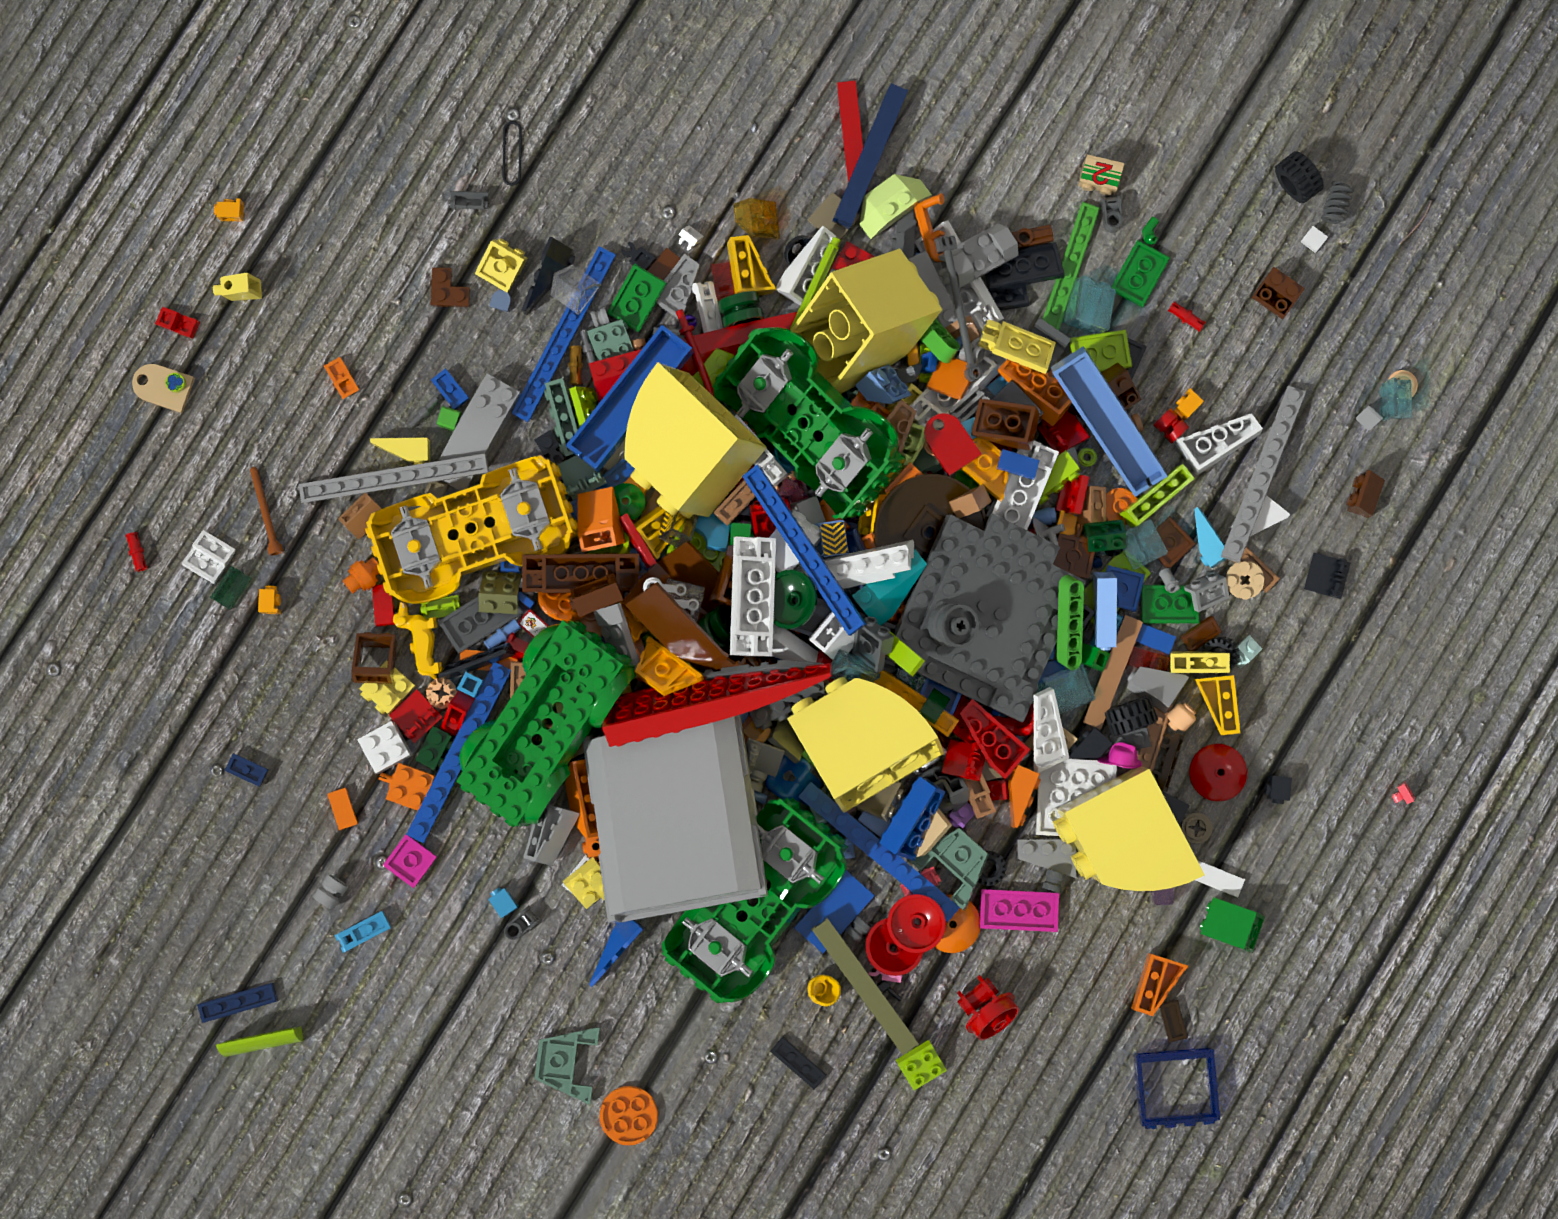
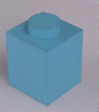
M465 672L457 689L476 698L484 680Z
M499 887L490 893L492 897L488 900L500 918H504L519 907L507 888L501 889Z

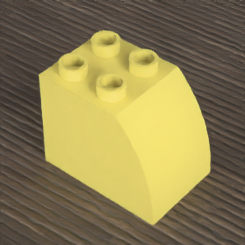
M897 249L831 272L791 331L805 338L814 347L819 359L817 371L841 394L854 388L870 371L886 365L891 366L906 356L943 309L939 305L937 296L929 291L918 275L916 266L906 258L901 249Z
M658 362L645 379L632 406L625 437V460L635 468L631 473V477L636 483L647 490L653 486L661 494L657 499V503L671 515L679 512L690 519L694 514L709 517L767 447L691 374Z
M846 677L834 680L826 686L825 690L828 693L826 696L816 702L813 701L812 697L802 699L791 708L794 715L787 718L843 813L944 754L936 733L912 705L889 689L860 678H854L849 682Z
M1133 768L1056 808L1060 818L1052 821L1063 842H1066L1067 845L1074 842L1079 852L1070 857L1078 873L1085 880L1092 877L1103 885L1123 890L1156 891L1187 884L1205 875L1149 768Z

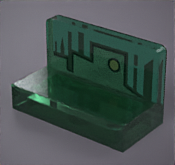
M231 566L210 598L231 610L252 578Z

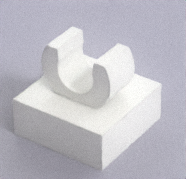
M688 225L679 233V236L682 237L679 240V244L686 240L689 243L687 250H690L700 243L704 236Z

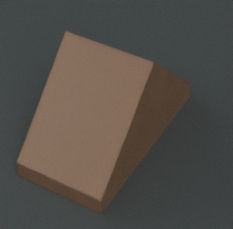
M981 484L949 501V504L955 516L962 518L980 511L992 501L984 484Z

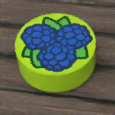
M171 373L167 376L165 385L170 391L178 393L185 388L186 381L179 373Z

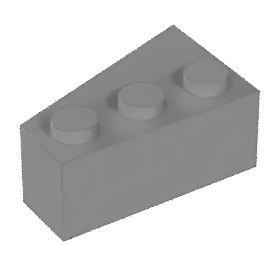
M548 804L539 818V823L532 825L523 858L553 866L580 813Z

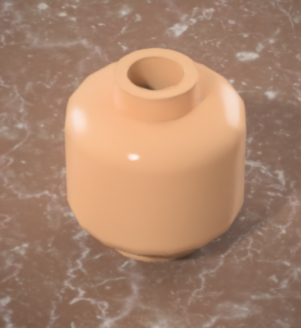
M1187 703L1176 704L1167 714L1170 721L1168 725L1175 731L1178 729L1186 731L1196 721L1195 710Z

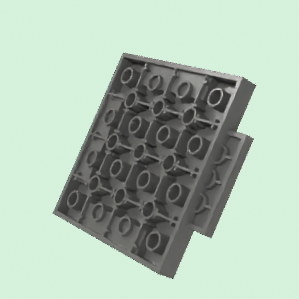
M990 514L984 530L953 515H946L925 561L927 566L917 579L893 634L925 660L916 673L1014 720L1024 722L1034 699V694H1036L1039 688L1037 684L1057 642L1059 581L1064 575H1071L1080 580L1084 585L1086 581L1053 565L1060 546L995 514ZM942 604H959L972 608L979 620V632L976 639L970 645L963 648L941 646L935 643L928 630V620L932 611L937 606ZM888 655L885 656L886 659L896 663Z

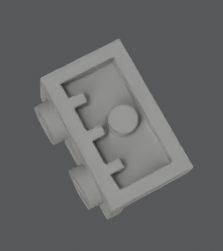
M1215 572L1208 573L1206 577L1193 580L1191 584L1184 586L1185 591L1191 593L1194 610L1197 612H1201L1230 598L1226 577Z

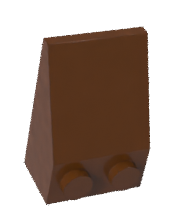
M980 398L971 435L1007 447L1031 451L1040 414L1036 406Z

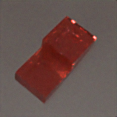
M730 262L712 264L714 288L718 302L725 297L735 294Z
M1134 646L1127 665L1138 669L1139 667L1167 672L1171 658Z

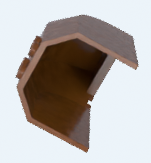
M689 540L658 560L656 564L637 580L622 601L671 653L701 673L709 669L717 672L725 667L748 664L756 667L761 666V663L768 662L769 665L777 664L778 662L773 656L730 655V650L724 652L689 615L691 610L688 608L683 609L674 600L697 599L699 608L694 613H701L704 616L720 605L710 601L719 572ZM656 577L662 584L677 585L682 583L686 586L687 590L684 595L679 596L676 593L667 592L658 582L650 584L649 588L645 591L643 585L648 578ZM679 586L677 588V591L679 593H683L684 588L682 586Z

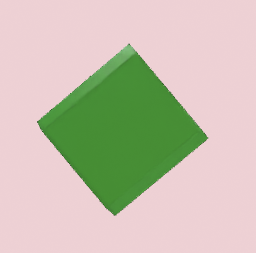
M442 406L437 425L454 431L463 414L460 411Z

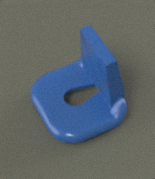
M783 755L776 777L768 775L765 780L767 789L779 798H794L805 805L807 804L798 796L810 782L817 788H820L822 783L811 773V765L805 758L801 756L800 761L795 764L785 755ZM786 771H792L796 777L794 782L784 780L783 777Z

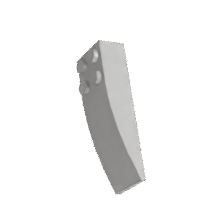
M486 374L459 420L439 461L484 453L488 455L510 418L521 393L493 376ZM476 475L443 480V482L461 491L469 488Z

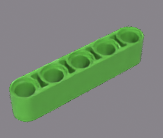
M937 319L933 321L920 338L943 363H950L960 348L959 343Z
M1064 575L1059 581L1057 661L1070 670H1076L1082 662L1084 584L1071 575Z

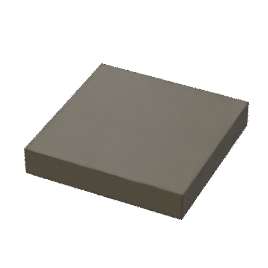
M832 192L807 221L817 230L822 226L826 227L836 235V238L841 240L849 230L832 222L841 201ZM858 213L856 214V217L850 229L861 218V216Z

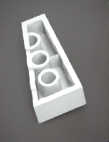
M1251 413L1228 421V423L1216 425L1202 432L1199 431L1190 436L1179 438L1176 440L1175 446L1195 474L1199 475L1259 436L1263 428Z

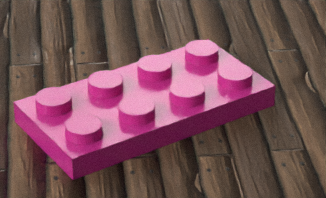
M981 889L980 928L1058 932L1059 893Z

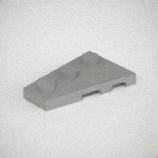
M684 254L664 280L668 284L656 304L676 319H678L676 311L683 309L685 312L700 264Z
M1017 839V859L1076 878V867L1070 857L1076 853L1074 842L1067 845L1061 839Z

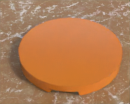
M538 592L539 605L548 616L560 621H575L586 616L579 617L577 612H573L569 600L571 593Z
M622 1086L613 1090L604 1099L600 1108V1124L604 1133L618 1144L636 1145L645 1141L656 1128L658 1108L653 1097L644 1089L636 1086Z

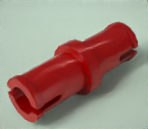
M1173 301L1167 310L1181 319L1183 324L1187 323L1198 332L1206 323L1194 315L1192 310L1185 309L1176 301Z
M138 532L126 534L125 537L130 549L128 553L129 556H132L135 572L148 569L143 555L144 548H141Z

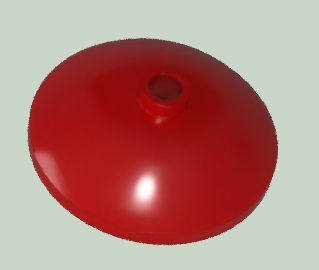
M1211 744L1200 749L1192 758L1189 767V778L1195 791L1205 799L1226 801L1235 797L1243 789L1247 779V766L1241 754L1231 746ZM1218 769L1224 771L1222 776L1217 774Z
M911 894L902 897L892 906L888 915L887 926L889 934L896 945L908 952L922 953L933 949L941 941L946 929V918L942 908L935 900L926 895ZM916 918L921 919L922 923L920 925L915 923Z
M888 918L876 923L867 935L865 945L867 957L872 966L883 974L890 976L907 974L919 964L923 952H908L896 945L888 931ZM890 945H895L897 950L891 951Z

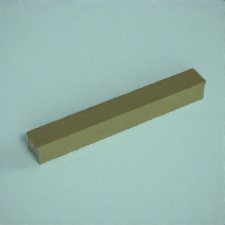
M825 917L824 920L811 928L902 1055L918 1046L919 1043L828 918Z

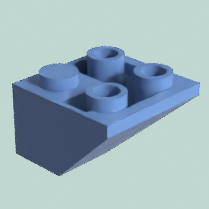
M889 365L870 371L855 385L867 401L892 404L912 395L907 385L899 379L896 371Z

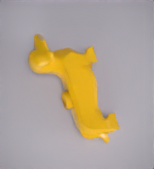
M400 602L399 611L394 614L393 622L397 627L409 629L412 632L413 642L410 643L411 654H415L418 672L435 680L437 679L436 674L442 670V662L434 663L432 657L435 642L432 628L438 627L437 617L427 620L422 615H409L407 605L404 602Z

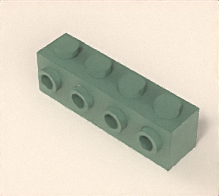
M564 378L545 383L546 389L544 393L547 401H550L551 408H549L552 419L555 418L556 426H554V429L562 443L559 444L561 453L570 459L576 455L566 447V444L579 428L567 381Z

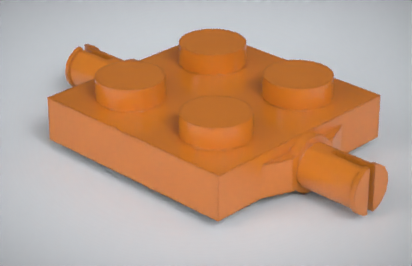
M399 762L392 776L381 772L379 780L389 783L387 800L418 811L436 775Z

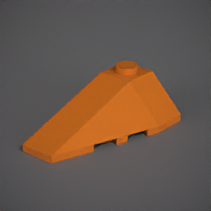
M1008 359L998 369V372L1007 382L1012 380L1044 412L1040 417L1051 426H1054L1072 404L1058 380L1049 376L1047 372L1046 374L1040 373Z

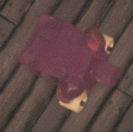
M791 471L792 474H788L790 479L783 480L782 486H775L779 495L784 499H788L789 504L808 498L806 492L800 487L801 481L795 478L794 471Z

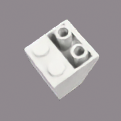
M831 612L811 635L809 640L839 664L853 648L855 633L849 636L834 613Z

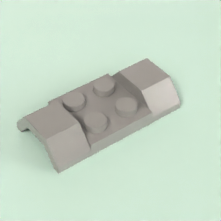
M996 224L958 244L957 249L951 250L959 288L1018 256V243L1008 227ZM944 253L938 256L941 261L946 262Z
M618 602L594 611L606 644L610 643L617 648L616 652L620 655L623 653L632 659L631 663L635 665L636 670L637 664L640 661L621 603Z

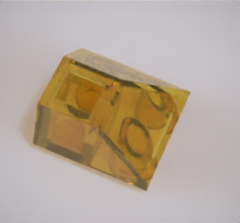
M748 198L733 204L735 223L750 236L780 239L775 201Z

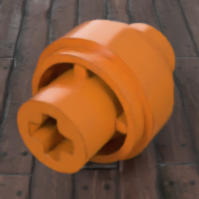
M373 557L366 563L360 560L349 566L348 572L350 575L342 581L352 594L360 588L363 591H369L376 585L378 581L376 576L380 574L377 568L379 563Z

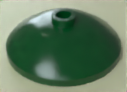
M781 571L775 575L773 624L784 629H795L803 626L810 620L816 609L817 592L815 585L806 574L800 571Z

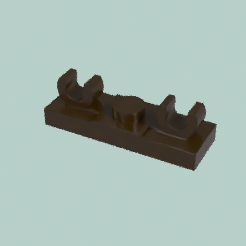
M1174 733L1173 736L1164 734V737L1169 738L1170 742L1166 745L1162 743L1160 745L1165 749H1169L1161 760V766H1163L1162 773L1157 770L1152 771L1153 774L1158 775L1156 782L1160 790L1168 792L1184 739L1181 734Z

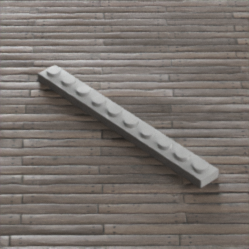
M1287 386L1222 551V558L1240 563L1304 401L1306 395L1304 390Z
M484 453L299 484L301 503L485 474L489 472L487 455Z

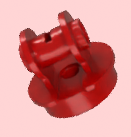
M978 975L977 979L980 983L972 991H968L965 995L960 990L956 992L960 997L957 1002L968 1016L971 1013L973 1014L966 1025V1030L969 1033H974L979 1040H986L1006 1028L1018 1015L1019 1007L1014 1002L1015 996L1013 993L1007 992L996 996L999 991L987 977L984 980ZM990 999H993L991 1002L986 1004L982 1009L976 1012V1010L983 1006L986 1002H988Z

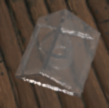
M571 265L554 273L550 295L579 315L601 284L575 265Z

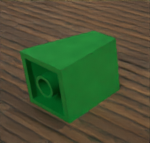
M1213 897L1206 908L1208 912L1206 919H1203L1201 922L1200 930L1202 931L1200 934L1253 953L1265 916Z

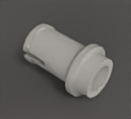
M1169 568L1161 570L1159 576L1166 585V591L1170 593L1177 592L1180 588L1179 581L1175 580Z

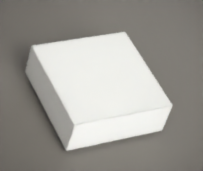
M1312 226L1300 242L1316 253L1328 237Z

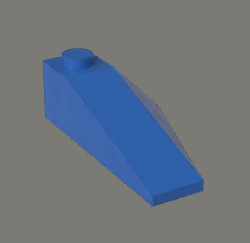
M637 920L621 923L615 922L616 925L611 932L589 983L591 987L595 985L643 931L645 927Z

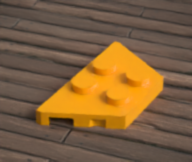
M978 437L974 438L973 442L982 455L961 468V470L978 484H984L985 489L1001 502L1004 499L1005 487L1009 477V472L997 469L1001 451L988 440Z
M650 636L647 638V645L641 653V660L637 664L635 673L636 676L663 696L701 682L704 679L701 673L671 653Z

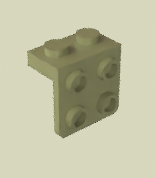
M483 572L479 590V612L518 614V593L521 574L514 572Z

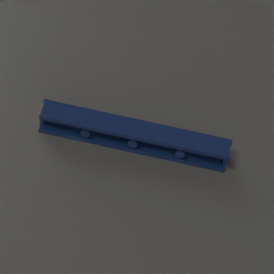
M891 83L886 91L832 222L844 226L848 230L856 217L908 89H903Z

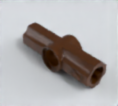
M1051 225L1030 229L1022 228L1019 231L1011 232L1018 243V248H1026L1054 241ZM1026 235L1029 241L1022 242L1019 236Z

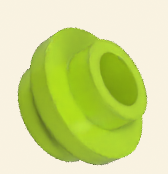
M1083 448L1078 453V461L1084 467L1092 466L1097 460L1096 452L1091 448ZM1085 454L1090 456L1089 461L1084 460Z

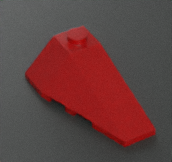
M971 699L959 714L990 767L1006 779L1030 749L976 701Z

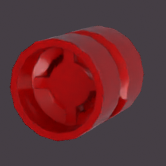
M1172 408L1153 424L1160 433H1165L1164 437L1171 444L1189 428L1182 419H1177L1178 415Z

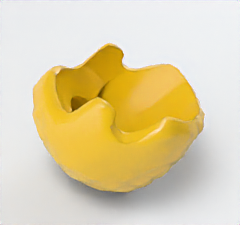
M821 974L812 977L808 983V995L814 1003L821 1006H831L839 999L841 986L833 977Z

